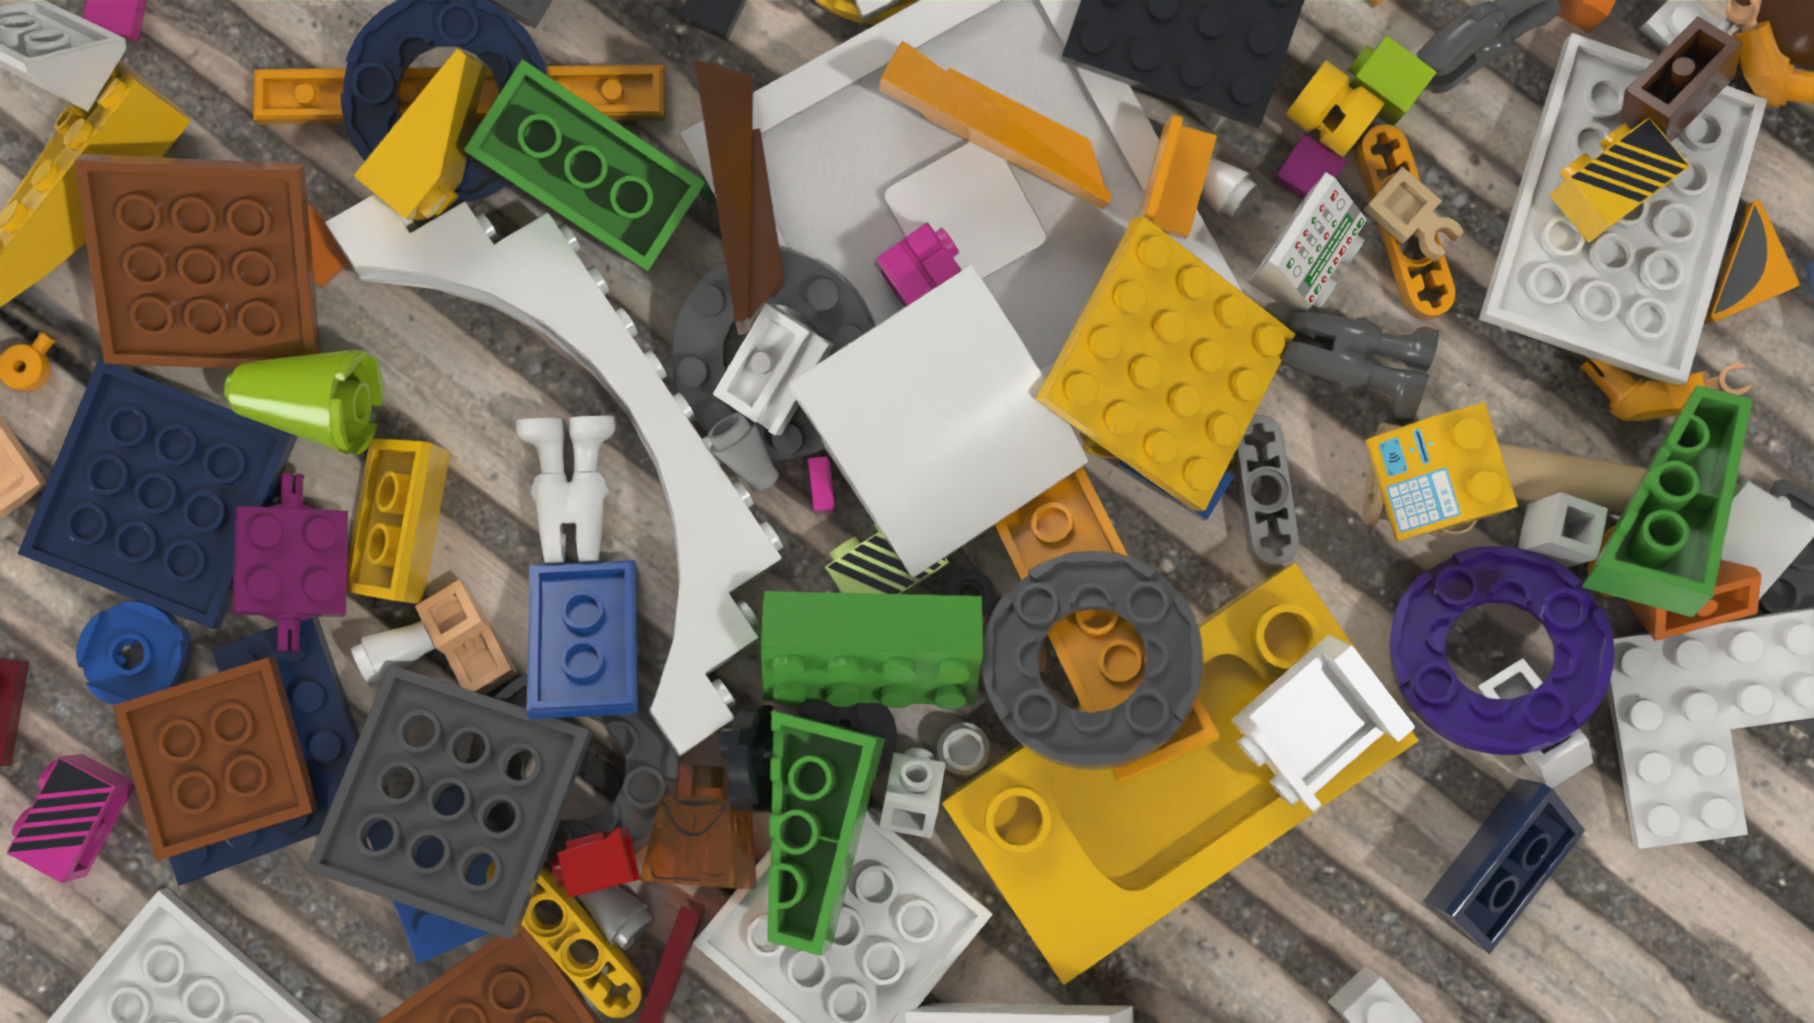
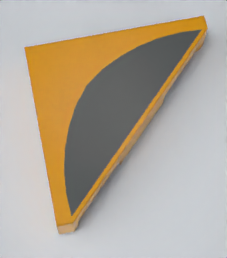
M1760 199L1746 205L1744 208V218L1735 242L1731 243L1717 280L1719 281L1718 288L1709 312L1706 314L1704 321L1706 326L1800 286Z

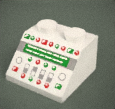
M1325 173L1306 194L1248 282L1292 311H1306L1312 304L1321 308L1337 284L1330 276L1339 262L1347 266L1365 240L1358 233L1367 219L1333 176Z

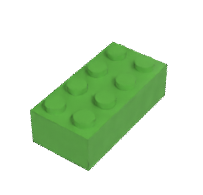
M523 59L463 150L646 271H649L705 184L703 180Z
M764 591L761 637L763 701H775L785 706H795L803 702H829L831 705L838 707H849L857 703H882L891 708H903L911 704H934L943 709H957L964 705H975L983 658L982 596Z

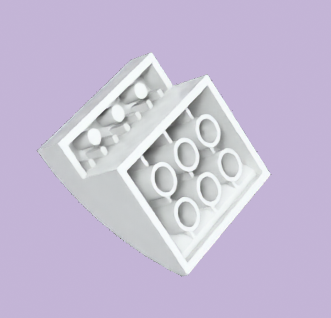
M973 265L968 266L788 383L791 393L821 436L826 451L912 579L1088 464L1087 457L1070 424L1035 399L1045 379L1014 327Z

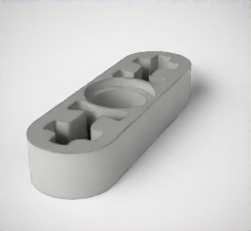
M1254 415L1234 453V461L1249 553L1258 563L1266 566H1275L1286 563L1295 556L1299 547V536L1282 430L1272 418L1264 415ZM1253 426H1258L1260 434L1269 435L1270 443L1262 446L1263 462L1273 458L1275 467L1264 466L1252 472L1248 471L1247 463L1253 464L1258 461L1255 446L1246 445L1244 437L1253 432ZM1267 476L1277 483L1279 496L1272 505H1261L1254 500L1251 494V486L1257 477ZM1281 509L1283 519H1274L1272 523L1275 535L1284 536L1286 545L1279 547L1277 550L1278 556L1274 557L1270 548H1262L1260 545V539L1268 536L1269 533L1267 520L1256 523L1255 514L1268 515Z

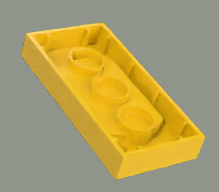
M1296 562L1281 566L1197 623L1203 649V676L1199 696L1219 734L1218 740L1121 785L1118 784L1111 768L1086 770L1062 766L1036 755L1020 744L940 798L942 805L1063 986L1313 814L1312 811L1299 801L1290 806L1276 792L1269 782L1276 775L1266 763L1259 767L1246 755L1237 743L1243 735L1231 721L1328 635L1351 645L1355 649ZM1080 704L1073 708L1075 710L1083 711ZM1411 730L1400 741L1383 733L1314 794L1322 804L1319 809L1417 743L1419 740Z

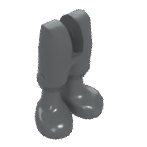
M1495 0L1470 7L1462 15L1435 33L1416 53L1417 58L1437 72L1427 85L1430 92L1434 94L1447 92L1488 63L1504 55L1513 44L1514 39L1535 27L1544 26L1554 19L1561 11L1559 2L1557 0Z
M1292 311L1288 328L1295 335L1322 343L1323 346L1320 348L1301 342H1285L1280 357L1281 363L1306 374L1338 384V387L1345 391L1360 390L1366 387V385L1375 387L1391 396L1393 401L1392 411L1398 419L1409 422L1413 420L1426 389L1429 374H1425V372L1429 370L1434 360L1439 330L1424 326L1417 328L1413 334L1393 335L1382 333L1380 326L1366 317L1357 318L1356 320L1307 311ZM1378 354L1404 362L1406 367L1413 370L1397 369L1375 364L1372 360L1365 358V355Z

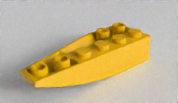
M119 60L88 112L73 104L67 106L61 112L54 125L56 133L52 136L0 213V307L47 276L86 243L75 167L76 158L81 154L162 158L191 122L179 106L122 60Z

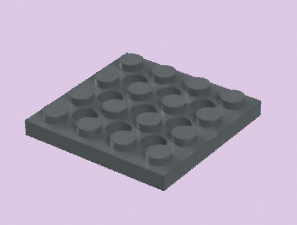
M389 664L305 871L515 941L593 733L589 729L556 718L529 719L527 709ZM420 719L432 720L435 727L432 740L424 746L413 747L408 739L410 727ZM479 735L485 743L483 755L474 763H462L458 757L459 744L468 736ZM522 751L532 753L535 758V768L532 774L523 780L511 779L507 768L512 756ZM399 770H410L414 776V786L411 792L403 798H392L388 792L390 777ZM450 786H459L465 795L462 808L453 815H442L437 804L439 795ZM506 802L512 804L516 814L513 825L504 832H493L488 825L490 810L499 803ZM379 821H388L393 828L391 843L383 850H371L367 843L369 829ZM429 838H439L444 846L442 860L432 868H423L417 859L419 846ZM479 855H490L495 862L494 876L484 885L476 886L472 884L467 873L470 862Z

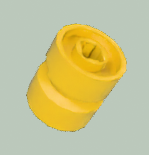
M1326 60L1286 112L1285 116L1306 132L1314 129L1319 130L1320 142L1343 158L1366 130L1385 102L1363 86L1355 89L1349 87L1350 76ZM1335 104L1346 114L1344 118L1330 112Z

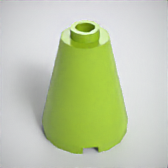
M352 349L240 363L234 372L228 374L224 384V395L226 401L230 403L232 410L238 415L344 454H361L370 446L379 423L369 421L372 406L382 407L383 380L376 357L366 355L368 351Z

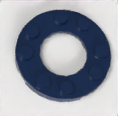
M397 0L373 16L362 28L349 49L345 60L348 63L344 76L343 93H340L341 108L347 132L353 145L362 159L366 161L402 117L399 110V86L405 70L419 55L437 47H459L476 54L491 69L500 94L522 59L551 78L547 63L535 40L515 18L487 0ZM468 154L462 182L454 190L459 195L456 203L474 202L500 193L514 183Z

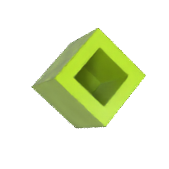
M1387 35L1376 50L1366 45L1347 70L1355 76L1350 82L1349 87L1355 89L1363 86L1385 102L1377 116L1392 126L1407 113L1437 73Z

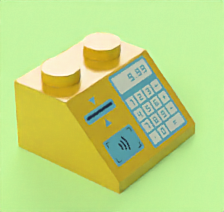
M1485 402L1432 416L1365 440L1396 542L1497 515L1518 507Z

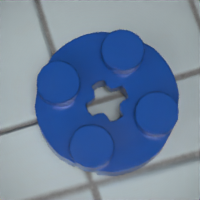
M128 601L113 606L107 611H101L88 621L77 643L78 667H83L84 676L89 682L85 684L90 692L98 699L108 704L116 705L179 685L188 668L191 636L188 629L179 624L175 616L170 612L144 602ZM139 641L142 644V651L145 653L142 663H136L133 669L127 666L129 658L122 654L124 646H134Z

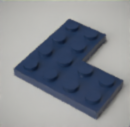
M313 617L300 622L301 650L299 653H289V632L288 651L286 653L276 652L278 626L211 650L219 672L267 657H276L319 811L169 857L178 886L320 834L360 736L319 617Z

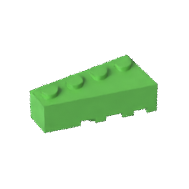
M772 711L773 758H771L770 781H772V814L770 815L769 823L771 867H769L767 941L821 956L832 948L885 738L784 711Z

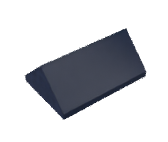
M1518 778L1423 902L1481 949L1490 954L1582 836L1585 829L1551 787L1544 783Z

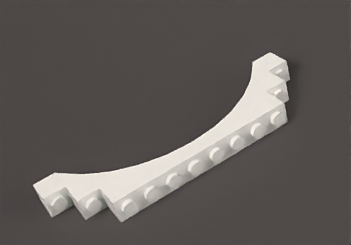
M376 194L326 221L325 223L334 241L362 282H379L436 289L503 312L547 336L590 371L627 415L658 473L674 527L679 580L673 642L656 697L650 709V715L678 757L731 723L735 717L730 709L736 706L735 700L720 679L711 683L706 675L756 643L759 638L754 631L755 628L760 626L755 614L743 599L735 603L731 596L777 567L782 559L778 550L782 549L783 545L769 523L764 522L759 525L749 510V507L754 505L751 496L737 478L730 482L719 466L723 462L710 450L712 443L708 436L701 439L690 423L696 419L685 398L680 393L674 396L671 395L662 381L667 375L658 358L651 350L646 353L642 352L633 338L638 335V332L629 315L623 308L615 311L604 295L609 293V288L599 271L593 265L587 269L576 254L581 248L570 228L565 223L557 226L550 214L546 213L493 244L499 240L494 227L483 212L475 216L466 202L459 204L417 229L413 220L402 217Z

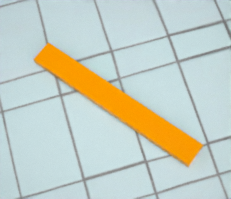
M663 65L548 66L551 79L613 121L665 120V69ZM441 67L407 68L399 86V110L402 115ZM486 67L475 122L483 121L499 96V87L489 67ZM346 68L254 69L253 120L259 125L345 124L340 93H343Z

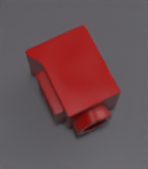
M629 827L615 828L611 834L609 832H601L566 841L567 850L557 852L558 856L552 857V870L555 882L559 889H566L567 898L641 880Z

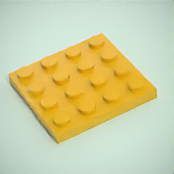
M1145 216L1132 219L1035 399L1191 510L1205 511L1282 361L1280 357L1285 342L1292 341L1295 333Z

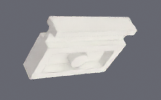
M765 303L713 395L755 423H760L769 429V432L773 435H782L799 406V403L791 393L788 383L827 359L835 344L820 337L815 331L777 306Z

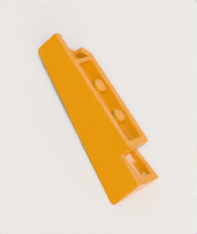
M901 41L880 79L878 91L925 114L924 119L1101 209H1104L1110 203L1112 196L1105 187L1090 139L949 67L947 71L943 70L914 47Z

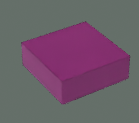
M1304 133L1274 180L1301 198H1304L1325 173L1330 174L1336 179L1348 160L1340 157L1334 151Z

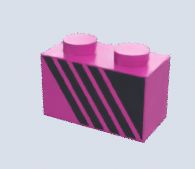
M84 754L61 756L51 762L43 771L38 782V788L41 790L32 807L26 809L15 822L12 829V835L15 838L6 853L55 880L65 883L87 876L133 792L135 784L133 780Z

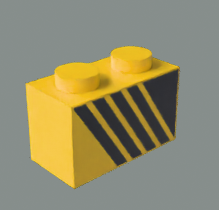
M1650 117L1632 130L1626 123L1622 124L1598 143L1604 150L1601 154L1591 160L1584 153L1559 172L1564 182L1552 191L1549 196L1588 243L1690 167L1688 162Z

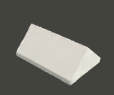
M26 0L0 6V66L88 112L126 51L125 38L45 0Z

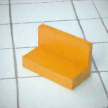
M1172 114L1163 125L1138 217L1145 216L1168 235L1186 239L1191 231L1217 135L1182 126L1183 116Z

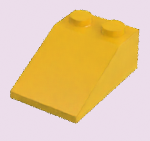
M458 48L354 174L355 178L405 219L430 221L433 216L437 218L449 211L459 198V195L454 190L463 179L468 153L463 150L472 137L487 66L479 59Z

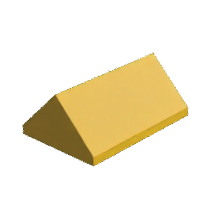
M373 438L368 447L347 560V592L419 604L424 601L450 451L424 441Z

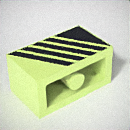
M874 524L873 526L878 533L861 544L856 536L844 542L829 553L834 561L825 566V568L842 593L904 594L947 566L949 562L944 557L912 579L881 531Z

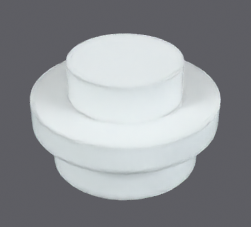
M960 722L949 726L943 731L938 741L937 752L940 761L946 762L945 768L948 771L957 775H971L979 771L986 764L990 753V745L986 734L978 726L967 722Z

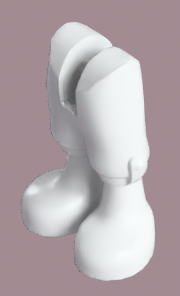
M579 416L569 418V432L574 451V473L570 482L567 481L566 474H564L563 445L565 439V420L561 418H527L516 420V434L518 438L531 443L539 456L541 474L537 475L534 479L530 495L533 501L536 502L538 530L545 564L565 562L567 541L565 523L576 524L575 540L579 562L599 561L603 529V503L609 489L606 486L603 475L597 472V460L603 441L609 439L615 431L614 416Z

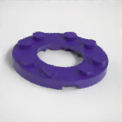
M1486 546L1467 549L1454 553L1452 558L1436 565L1429 571H1423L1407 588L1396 608L1392 621L1389 640L1391 669L1397 687L1410 709L1426 726L1448 741L1467 749L1488 754L1517 755L1535 752L1551 747L1574 734L1593 715L1604 697L1610 683L1614 664V642L1607 616L1602 606L1598 607L1589 593L1580 585L1581 579L1563 565L1546 556L1521 548L1507 546ZM1486 603L1510 604L1528 611L1545 627L1553 644L1554 664L1548 678L1529 694L1514 699L1488 698L1469 690L1457 678L1445 656V638L1452 623L1465 611Z

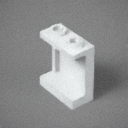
M1331 635L1324 638L1231 720L1243 735L1237 741L1241 749L1257 766L1260 767L1266 763L1276 775L1269 781L1276 792L1290 806L1299 801L1313 813L1322 806L1314 794L1377 738L1385 733L1393 739L1400 741L1415 727L1355 649Z

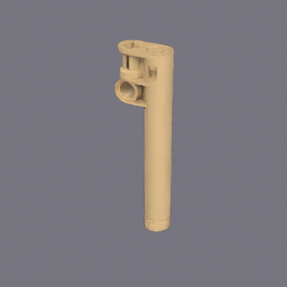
M1381 423L1375 436L1403 426ZM1498 443L1515 498L1536 501L1562 492L1608 509L1607 514L1621 516L1647 469ZM1370 459L1363 504V521L1366 525L1375 526L1379 519L1389 521ZM1477 520L1427 534L1436 538L1462 534L1470 530Z

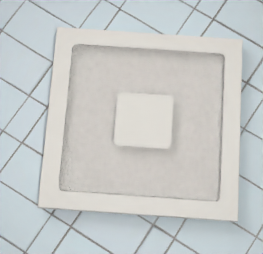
M920 0L754 92L753 129L760 128L779 249L801 253L814 259L818 258L838 270L858 290L868 306L875 326H878L904 309V306L874 265L875 259L927 222L934 231L942 227L952 238L959 250V254L953 259L961 270L973 265L1014 327L1045 380L1132 219L1137 218L1139 215L1159 138L1129 84L1061 61L1081 0ZM901 41L914 47L943 70L947 71L949 67L1090 139L1105 187L1112 196L1110 203L1104 209H1101L924 119L925 114L878 91L880 79ZM704 120L682 131L680 135L715 196ZM1196 209L1189 237L1182 239L1169 236L1242 292ZM776 305L817 334L816 329L803 314L785 305Z

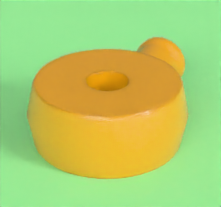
M41 331L32 345L17 344L7 348L0 356L1 381L17 392H32L43 387L51 375V363L46 353L55 344L56 340Z

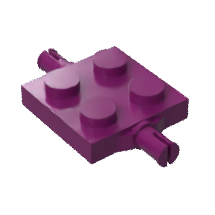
M292 473L281 474V504L271 507L237 506L235 513L232 615H261L273 621H278L276 649L278 653H286L288 651V632L289 653L300 652V622L313 617H344L346 615L348 511L317 510L308 505H303V481L305 476L296 473L293 477V493Z

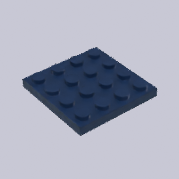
M98 359L17 554L209 628L220 629L233 597L237 506H270L280 482L281 474L284 472L298 436L243 417L229 408L113 364H104V361Z

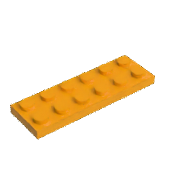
M1083 467L994 525L1021 581L1028 576V571L1037 565L1069 553L1107 551L1128 556ZM1090 609L1072 613L1056 623L1047 635L1085 712L1093 713L1115 708L1127 700L1143 680L1147 662L1144 641L1131 623L1113 612ZM1199 694L1186 721L1163 746L1133 763L1111 768L1119 785L1219 739V734Z

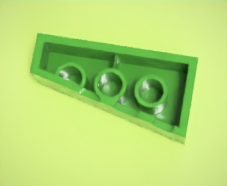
M1699 385L1695 387L1676 414L1582 585L1583 588L1693 617L1713 597L1753 399Z

